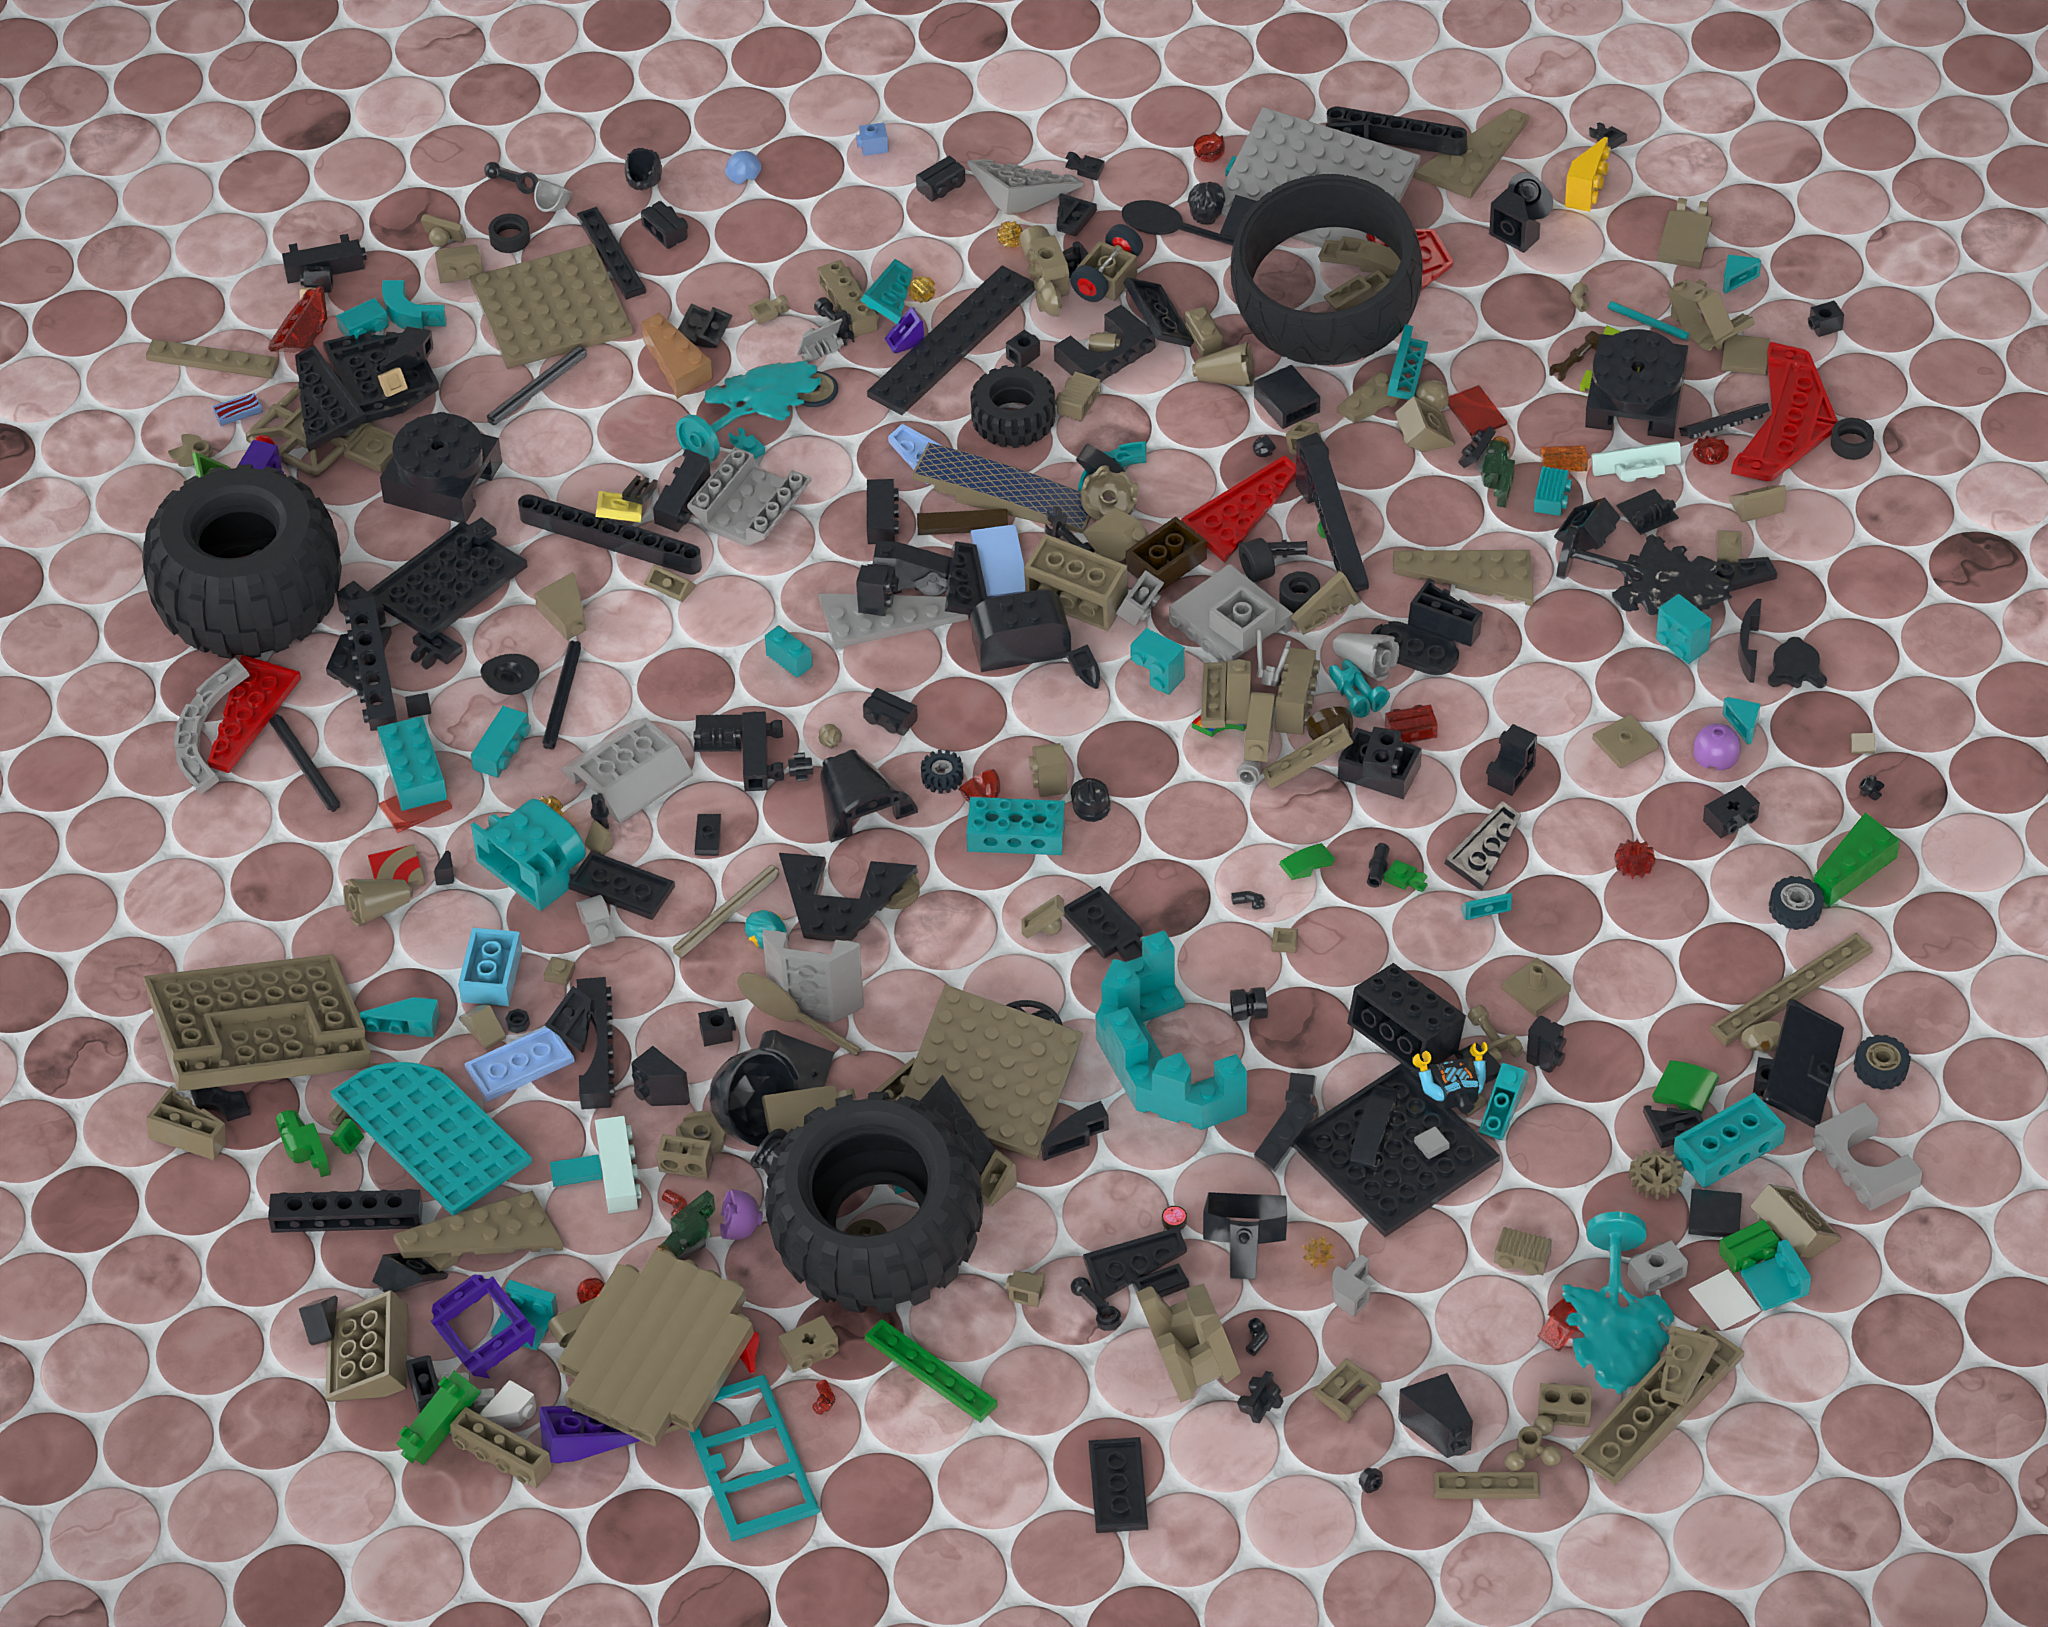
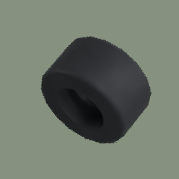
M1256 538L1239 546L1240 562L1249 580L1258 582L1275 574L1274 558L1263 538Z
M1296 571L1289 573L1280 582V604L1294 614L1320 590L1318 579L1307 572Z

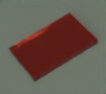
M1479 385L1448 396V407L1470 436L1478 429L1483 430L1491 426L1495 430L1507 425V420Z
M397 795L378 803L380 809L397 833L452 809L448 799L401 811Z

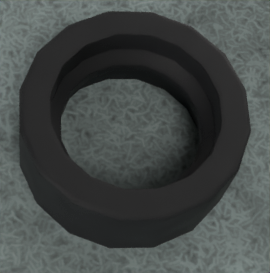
M512 213L502 214L495 217L489 224L490 244L495 250L502 253H515L524 249L529 244V225L524 217ZM508 229L520 231L514 237L507 238L498 235L500 232Z
M1851 417L1836 422L1832 428L1830 444L1832 450L1838 456L1845 459L1856 460L1864 458L1873 449L1874 430L1868 422L1862 419ZM1844 434H1857L1863 437L1865 441L1853 444L1843 441L1840 436Z

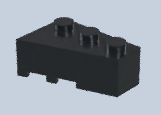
M685 449L682 454L685 459L680 468L675 467L672 472L675 477L671 485H665L653 507L654 524L677 533L683 525L688 523L690 516L693 514L688 509L687 504L711 476L709 457Z
M1428 578L1410 603L1408 624L1471 647L1480 635L1483 612L1463 599L1458 601L1450 596L1449 590L1439 589L1434 585V581Z

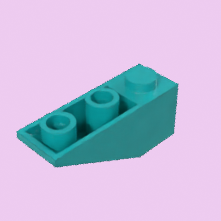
M417 997L360 1012L361 1021L367 1031L386 1032L396 1035H415L418 1037H434L440 1017L437 999Z
M1502 1063L1478 1133L1503 1140L1529 1078L1526 1070Z

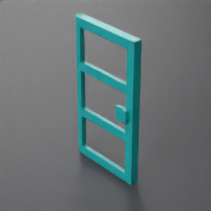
M765 1375L722 1387L713 1402L760 1388L771 1417L703 1438L699 1426L695 1432L688 1430L731 1542L817 1515L820 1512L816 1498ZM776 1428L789 1462L721 1484L716 1471L726 1468L724 1458L721 1453L710 1456L708 1449ZM795 1474L806 1503L737 1525L726 1494L785 1475Z

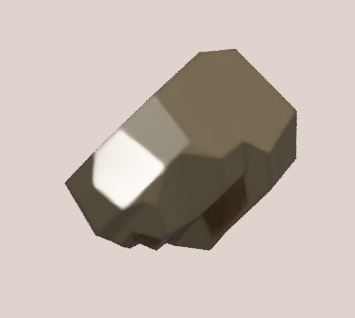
M1766 1021L1752 1025L1742 1033V1045L1749 1050H1758L1763 1053L1775 1051L1781 1026L1778 1021Z

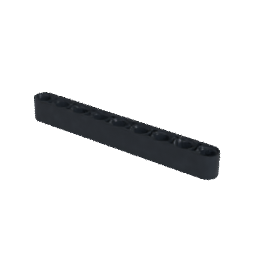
M523 495L518 500L520 520L524 524L685 574L694 575L702 569L700 548L696 545L609 518L596 517V514L535 495Z

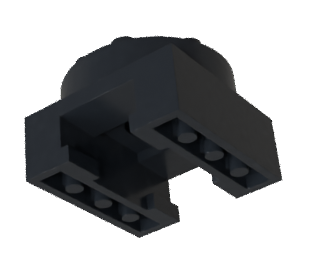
M1629 329L1614 335L1600 334L1597 351L1593 360V372L1586 405L1585 427L1612 431L1614 416L1649 421L1648 436L1674 439L1687 369L1688 345L1674 344L1665 336L1645 329Z
M445 412L424 415L406 423L394 439L392 447L393 457L380 476L383 502L460 523L463 521L466 523L476 507V500L473 499L472 489L478 479L492 481L502 464L499 438L482 434L468 419Z

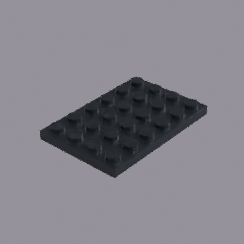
M462 521L368 592L384 604V611L431 640L527 568V560L493 539H489L480 546L474 543L470 550L463 551L462 543L458 546L455 545V537L458 534L465 533L464 528L468 526L467 523Z

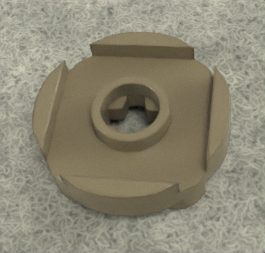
M697 1111L690 1113L683 1118L684 1121L680 1126L678 1124L676 1136L711 1141L712 1154L723 1150L726 1132L717 1123L715 1117L711 1116L710 1112ZM699 1131H703L706 1134L703 1137L697 1136Z

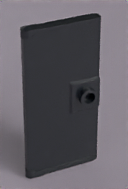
M1789 999L1763 1095V1102L1810 1127L1815 1128V1126L1819 1125L1831 1085L1844 1027L1802 1003Z

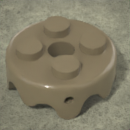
M1101 466L1095 473L1087 476L1084 480L1080 495L1083 509L1096 520L1102 518L1115 507L1131 515L1137 502L1138 484L1132 483L1125 472L1113 473L1108 466ZM1110 495L1114 500L1106 501L1103 496Z

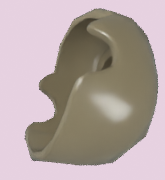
M1433 379L1424 381L1416 388L1415 397L1441 411L1448 405V389L1441 381Z

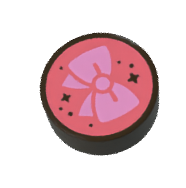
M1169 1206L1162 1213V1224L1167 1230L1179 1227L1181 1230L1187 1224V1213L1182 1207Z

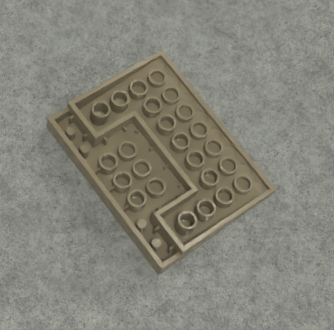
M333 954L144 976V984L178 1091L370 1067L371 1051L365 1039V1028Z

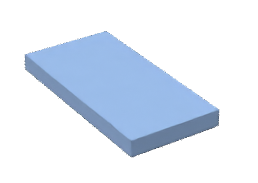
M1016 525L971 530L972 544L977 545L987 598L1026 592L1025 566Z
M545 1026L464 1064L466 1071L488 1102L575 1061L574 1056L562 1038Z

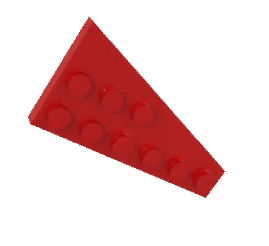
M1284 455L1181 518V521L1206 539L1207 548L1225 563L1239 547V542L1242 543L1296 478V464Z
M241 656L240 663L250 676L230 690L223 711L224 718L218 727L217 740L213 742L207 761L209 768L226 773L231 772L269 722L270 718H272L302 677L299 671L248 656Z

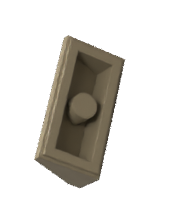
M655 564L652 566L644 582V585L680 602H683L696 587V584Z

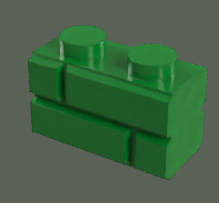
M1763 1219L1720 1239L1718 1252L1723 1260L1727 1262L1733 1273H1737L1762 1260L1767 1261L1774 1258L1777 1253L1779 1238Z

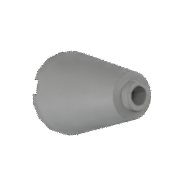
M1340 633L1333 640V648L1336 655L1344 660H1350L1360 671L1378 681H1383L1389 677L1390 674L1387 672L1391 667L1395 668L1399 656V645L1397 642H1394L1395 638L1390 635Z

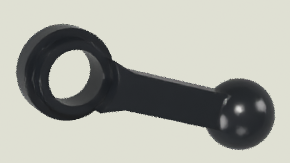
M489 162L484 167V173L488 178L495 179L498 177L515 182L519 191L524 194H530L535 191L538 178L532 172L519 173L502 168L496 162ZM526 177L531 178L533 182L531 188L525 184Z
M1077 1277L1071 1282L1070 1288L1072 1293L1076 1296H1081L1097 1312L1096 1322L1101 1330L1112 1331L1121 1325L1122 1316L1120 1311L1114 1306H1109V1302L1103 1300L1091 1288L1088 1279ZM1107 1315H1113L1110 1318H1104Z

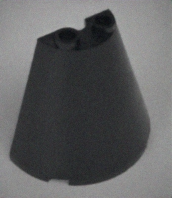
M852 749L835 757H828L823 761L820 778L828 836L831 843L852 836V820L892 806L893 815L896 820L918 813L913 799L858 754L856 750Z

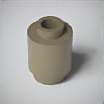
M1096 332L1095 334H1090L1089 350L1094 352H1109L1121 345V338H1118L1117 334Z

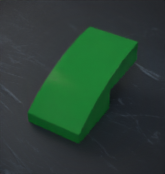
M1320 843L1287 856L1280 861L1279 865L1292 880L1310 877L1313 869L1332 866L1335 858Z

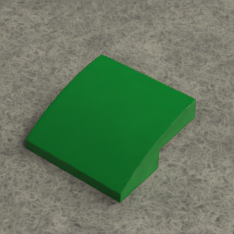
M1670 1060L1652 1097L1655 1103L1677 1105L1679 1110H1697L1702 1114L1720 1077L1719 1074L1703 1067Z

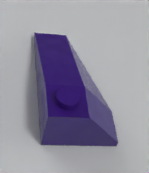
M544 1406L539 1408L542 1449L549 1452L551 1463L574 1462L641 1441L582 1413L573 1411V1409L566 1406Z

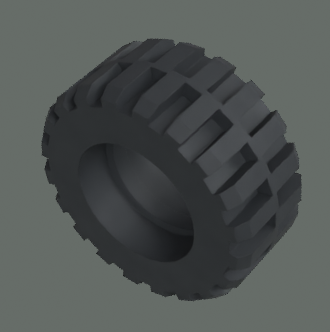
M1004 365L1000 369L994 368L989 371V374H983L973 386L970 395L973 427L982 438H988V442L994 445L998 443L1000 447L1012 446V448H1019V445H1031L1033 441L1038 442L1043 438V435L1046 436L1055 423L1054 387L1046 376L1044 377L1037 370L1033 371L1031 367L1026 366L1023 368L1020 365L1008 367V365ZM1007 403H1021L1027 405L1024 408L1016 410H1008L999 407Z

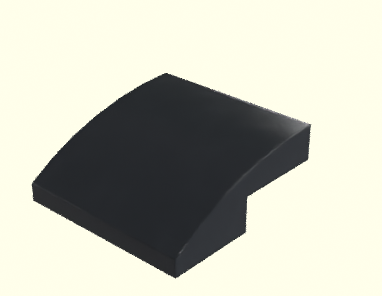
M691 303L678 330L696 346L717 348L733 315L715 307L708 311Z

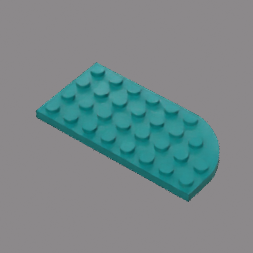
M410 1062L379 1064L360 1071L330 1091L331 1098L452 1216L459 1214L532 1163L531 1156L449 1077L432 1067Z

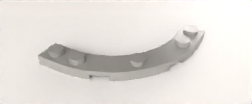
M236 658L215 672L196 690L197 695L190 704L185 705L176 726L174 747L176 748L177 763L185 777L200 794H203L220 781L203 761L200 753L199 740L203 723L214 705L227 692L250 676Z

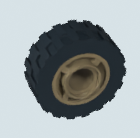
M1889 1035L1869 1036L1857 1048L1853 1064L1855 1065L1854 1072L1857 1073L1859 1080L1861 1079L1865 1085H1869L1871 1088H1878L1880 1090L1893 1089L1895 1086L1901 1085L1902 1081L1906 1079L1911 1060L1909 1050L1905 1048L1902 1042H1899L1894 1037H1889Z

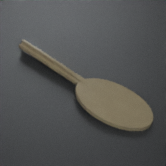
M750 972L742 973L738 977L737 983L741 992L761 1011L783 1021L790 1022L798 1019L853 1055H859L862 1048L800 1012L795 1000L775 982Z

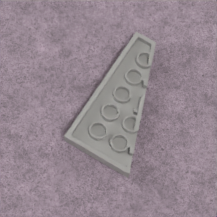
M818 593L819 603L835 649L968 620V615L945 612L946 597L893 595L892 607L887 609L885 616L858 613L857 594Z

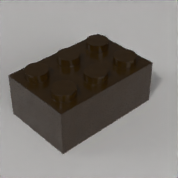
M1176 516L1126 550L1127 571L1137 579L1141 577L1145 570L1164 582L1159 592L1207 560V540Z

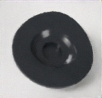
M504 654L486 661L480 669V674L484 682L494 691L505 695H515L530 689L537 682L540 671L536 662L525 655Z

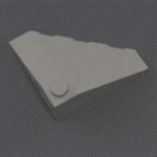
M989 159L967 161V165L995 206L1007 215L1026 212L1058 198L1060 193L1067 194L1083 187L1081 180L1069 174H1064V177H1062L1061 175L1052 174V171L1036 168L1035 171L1024 169L1021 165L1006 163V166L994 163V160Z

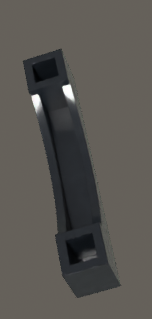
M606 977L576 979L577 989L594 1000L590 1021L597 1033V1047L592 1063L584 1075H579L581 1110L611 1108V1098L615 1097V1085L610 1083V1078H615L614 1063H610V1059L614 1058L613 1044H609V1039H613V1025L608 1024V1020H613L612 1005L608 1006V1001H612L611 986L607 987Z

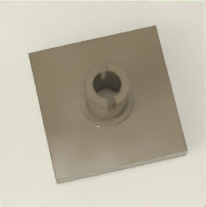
M1536 957L1502 982V989L1537 1017L1571 992V985Z

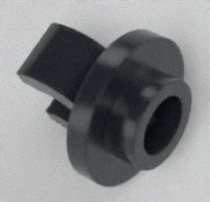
M1873 774L1869 777L1865 776L1859 784V789H1861L1860 795L1863 797L1868 795L1872 800L1876 801L1882 796L1878 791L1883 789L1885 785L1878 781L1877 777Z

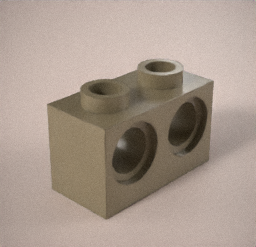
M662 1134L657 1151L659 1172L707 1179L713 1161L711 1141Z
M1540 1383L1538 1416H1549L1553 1420L1554 1425L1589 1427L1592 1387Z

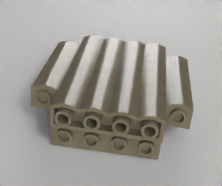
M655 1249L641 1273L630 1264H626V1266L618 1264L557 1361L559 1372L575 1379L564 1396L566 1407L654 1447L658 1446L671 1422L695 1432L754 1334L750 1319L742 1314L741 1307L746 1300L745 1289L742 1284L733 1279L730 1281L721 1279V1276L713 1270L699 1269L698 1265L691 1260L683 1261L676 1259V1256L668 1250L660 1251Z

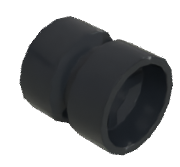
M1265 987L1251 988L1249 992H1246L1244 989L1230 990L1233 1022L1247 1020L1249 1016L1253 1019L1268 1018Z

